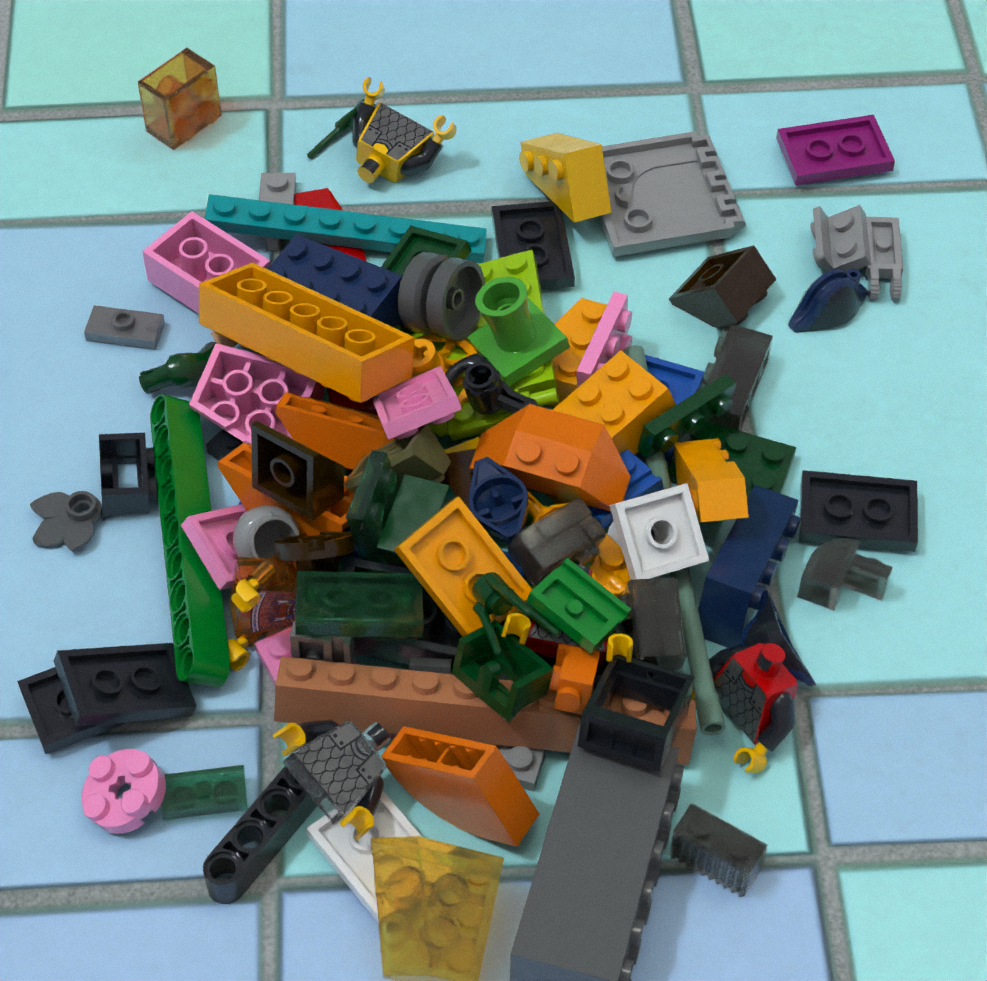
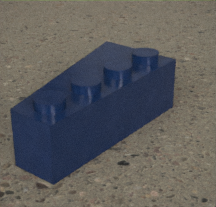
M754 485L747 499L749 517L736 519L705 578L698 607L705 640L726 648L739 645L744 628L751 621L755 610L759 609L766 591V585L770 586L778 567L776 562H782L790 541L787 537L794 539L801 520V517L795 515L799 500Z

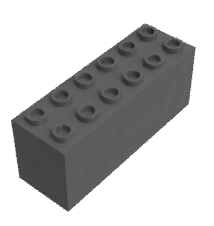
M579 724L510 954V981H631L633 964L636 965L642 942L643 926L647 924L653 888L657 885L661 870L663 849L667 847L671 831L673 812H676L680 797V785L684 766L677 765L679 748L671 747L659 772L577 746L580 731Z

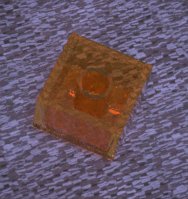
M185 48L138 81L146 132L172 150L189 141L194 135L222 116L215 65L189 48Z

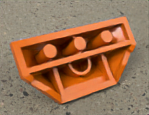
M288 392L284 393L276 406L275 413L294 440L348 469L354 470L362 457L396 439L394 437L388 440L380 418L376 414L314 398L300 397Z
M533 404L525 406L483 432L469 470L473 472L475 461L489 457L518 477L526 488L574 502L584 501L587 506L611 512L609 505L624 501L631 480V476L605 425Z
M243 443L218 461L219 470L247 511L261 505L277 506L290 513L298 524L300 534H305V537L320 535V532L343 531L367 511L365 500L349 491L344 484V498L312 521L252 487V444ZM344 475V483H345V481H346L347 478H348V477L345 476V475Z

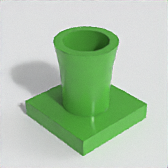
M515 277L496 278L486 283L478 291L475 304L487 321V324L467 336V339L478 354L488 358L489 363L493 366L494 370L499 371L501 379L508 386L513 385L570 348L567 337L528 298L526 285L520 279Z

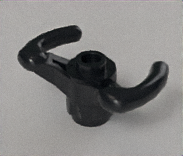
M476 353L460 359L445 372L451 386L459 377L465 374V379L462 383L469 404L474 411L480 414H493L500 409L516 413L529 404L539 406L535 399L512 390L501 379L499 371L494 370L488 358Z

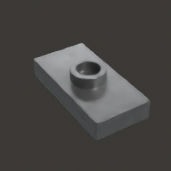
M94 305L84 331L85 339L95 342L156 349L165 324L164 314Z

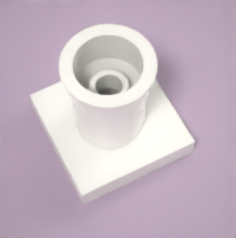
M687 483L609 505L613 521L607 535L622 548L631 583H637L709 561Z

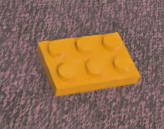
M459 496L451 500L394 548V551L462 636L483 627L480 618L473 611V606L478 601L472 594L474 583L482 575L490 572L499 574L508 586L524 601L532 591L528 583ZM513 606L509 612L501 616L490 614L491 622L496 620L501 624L517 608Z

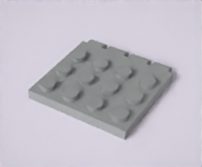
M694 131L602 146L612 213L601 215L599 219L613 257L734 237V231H739L745 227L744 218L739 206L736 204L735 196L729 182L726 180V174L709 135L698 136L697 132Z

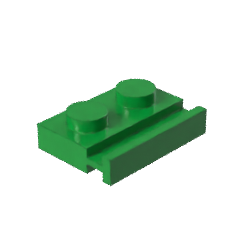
M566 558L558 569L555 568L529 593L526 601L590 654L617 629L622 621L628 618L632 610L569 558Z

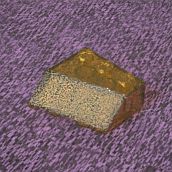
M420 836L371 838L370 845L374 865V888L377 897L378 931L383 978L395 981H478L504 857Z

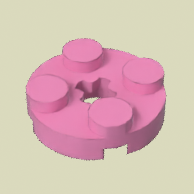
M123 749L113 752L108 756H98L91 762L89 775L83 786V812L89 819L107 832L122 834L136 830L144 824L141 819L146 817L151 810L155 813L161 806L166 791L165 775L147 753L137 749ZM124 784L131 786L130 790L125 791L122 798L119 799L117 796L118 790Z

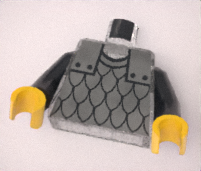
M322 720L300 724L288 723L272 735L273 738L280 737L287 745V748L282 751L284 756H288L282 762L333 825L344 818L340 825L343 828L348 823L353 825L357 830L355 838L357 840L361 839L374 826L373 816L377 811L384 787V782L380 775L387 768V765L378 751L390 742V737L383 726L373 722L361 732L350 720L341 725L333 720Z

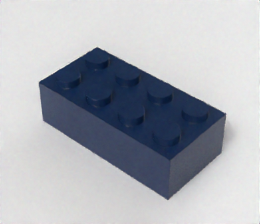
M297 234L268 268L272 272L397 329L402 323L398 309V294L402 275Z

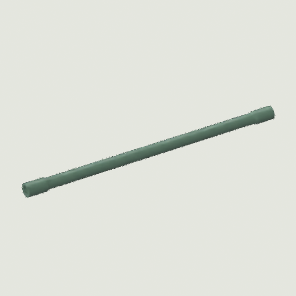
M633 345L623 350L626 355L648 372L644 349L641 346ZM659 451L650 458H646L647 466L651 469L652 474L662 478L663 488H671L664 452ZM689 567L670 572L690 672L691 676L695 677L693 684L695 691L694 700L696 702L700 730L705 735H716L724 731L726 726L720 698L715 690Z

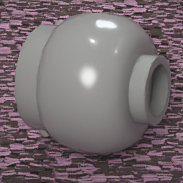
M261 505L249 509L239 518L234 528L233 545L236 554L246 566L256 571H261L266 565H270L274 571L283 569L291 561L275 559L274 541L283 537L298 535L300 531L297 522L290 513L277 506Z

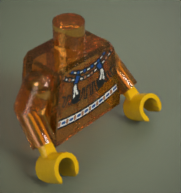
M274 556L267 558H236L229 599L234 633L237 636V640H228L230 668L232 670L238 671L248 663L250 653L245 647H252L264 632L291 627L293 622H300L304 604L325 602V600H308L303 597L298 584L296 561L277 560ZM315 579V587L319 592L322 579Z

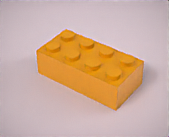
M620 350L553 410L605 425L618 453L620 454L628 449L635 455L639 452L637 447L643 426L676 404L669 389ZM546 494L556 504L571 503L570 500Z

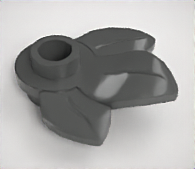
M77 491L70 496L62 492H54L30 503V507L44 520L32 538L33 543L50 548L65 542V545L71 551L85 546L94 534L93 524L102 515V506L99 499L90 492Z

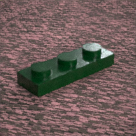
M724 374L643 426L637 449L647 459L659 451L666 452L682 436L687 433L690 435L696 433L710 418L724 415L733 404L732 396L737 383L729 375Z

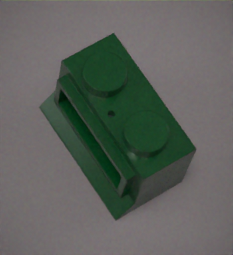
M494 620L492 625L498 637L502 654L499 656L494 654L485 630L481 627L459 639L451 673L510 723L522 708L547 695L554 668L525 644H520V640L514 634H507L506 638L501 637L504 627ZM501 672L514 682L512 683L511 690H508L499 682Z

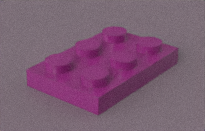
M874 115L780 128L777 130L776 139L795 186L893 171L895 160Z

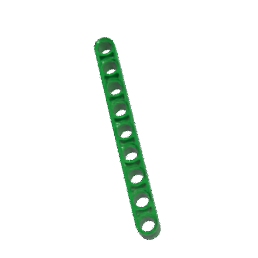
M159 394L151 408L150 424L176 673L180 681L220 688L226 682L230 669L222 592L216 586L181 527V524L188 516L212 511L200 414L190 408V401Z

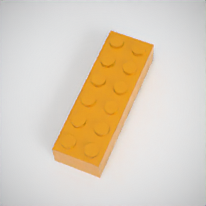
M251 262L199 283V324L213 330L218 335L225 336L239 343L242 347L250 348L266 356L267 359L292 369L297 374L319 382L323 387L331 388L347 396L352 401L359 403L368 401L370 398L412 378L415 337Z

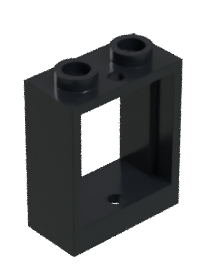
M613 655L612 662L608 663L582 713L577 746L660 772L689 710L695 677L631 658V662H626L627 659L624 656ZM648 672L654 673L656 677H651ZM615 694L670 710L664 726L609 710L608 708Z

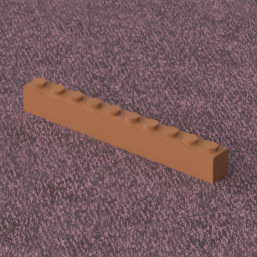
M283 656L280 659L275 685L274 721L300 724L311 721L333 720L340 725L339 728L351 723L356 730L369 731L379 723L389 734H398L403 726L486 744L520 746L571 753L578 726L581 724L582 715L554 709L557 692L548 689L547 695L522 708L508 723L453 674ZM499 679L501 684L508 690H511L513 681ZM615 694L608 708L609 710L664 726L670 710ZM690 700L689 710L672 744V747L679 748L677 764L689 765L697 730L695 700Z

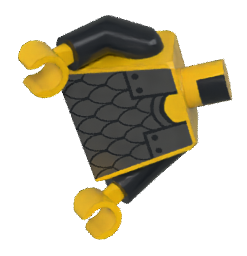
M371 77L366 78L362 86L366 97L364 102L360 101L352 124V143L357 149L356 161L361 164L357 170L360 178L365 182L373 183L380 175L391 182H399L405 176H411L428 170L444 147L441 144L443 140H449L455 136V124L452 122L446 131H441L446 118L444 115L438 116L433 122V128L436 132L434 135V132L381 102L377 107L374 106L375 100L380 99L384 95L385 88L381 81L376 92H369L368 89L372 79Z

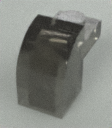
M853 539L830 540L821 544L811 554L801 577L797 597L833 611L844 588L882 601L893 567L883 564L875 558H867L857 554L860 541Z

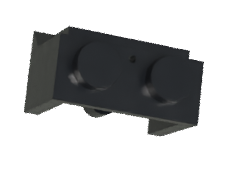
M145 432L99 434L103 521L114 514L149 513V501L156 500V478H148V470H154L153 447L146 448ZM117 464H136L138 487L119 488Z

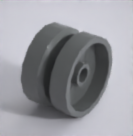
M422 252L415 256L406 267L400 282L398 309L403 325L413 332L435 334L437 337L449 340L465 339L472 333L481 316L475 304L478 291L485 285V278L481 267L475 261L448 258L446 255L431 252Z

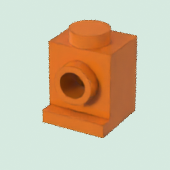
M559 644L549 687L550 691L557 692L554 709L582 715L593 693L601 651L595 650L590 654L584 648Z

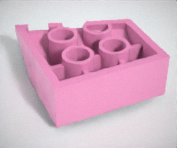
M216 343L189 406L192 410L244 443L252 444L251 424L255 421H259L292 438L275 413L276 406L285 392L296 394L300 397L322 400L325 391L319 382L297 374L292 369L267 359L264 355Z

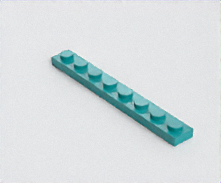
M212 194L208 196L204 219L221 230L230 233L292 240L297 234L320 244L385 252L393 251L411 225L468 241L472 251L466 260L483 263L485 255L487 228Z

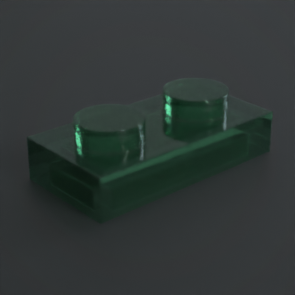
M244 765L164 774L166 791L161 804L163 820L248 810Z

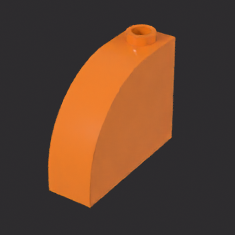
M403 726L380 757L399 784L424 807L455 827L475 836L517 847L540 815L502 753L495 745Z

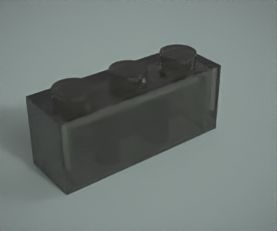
M731 324L726 337L719 336L714 350L716 361L715 363L709 362L703 376V384L707 386L724 374L729 375L737 384L732 396L733 404L730 409L720 417L714 416L707 420L708 422L741 431L769 361L772 335Z

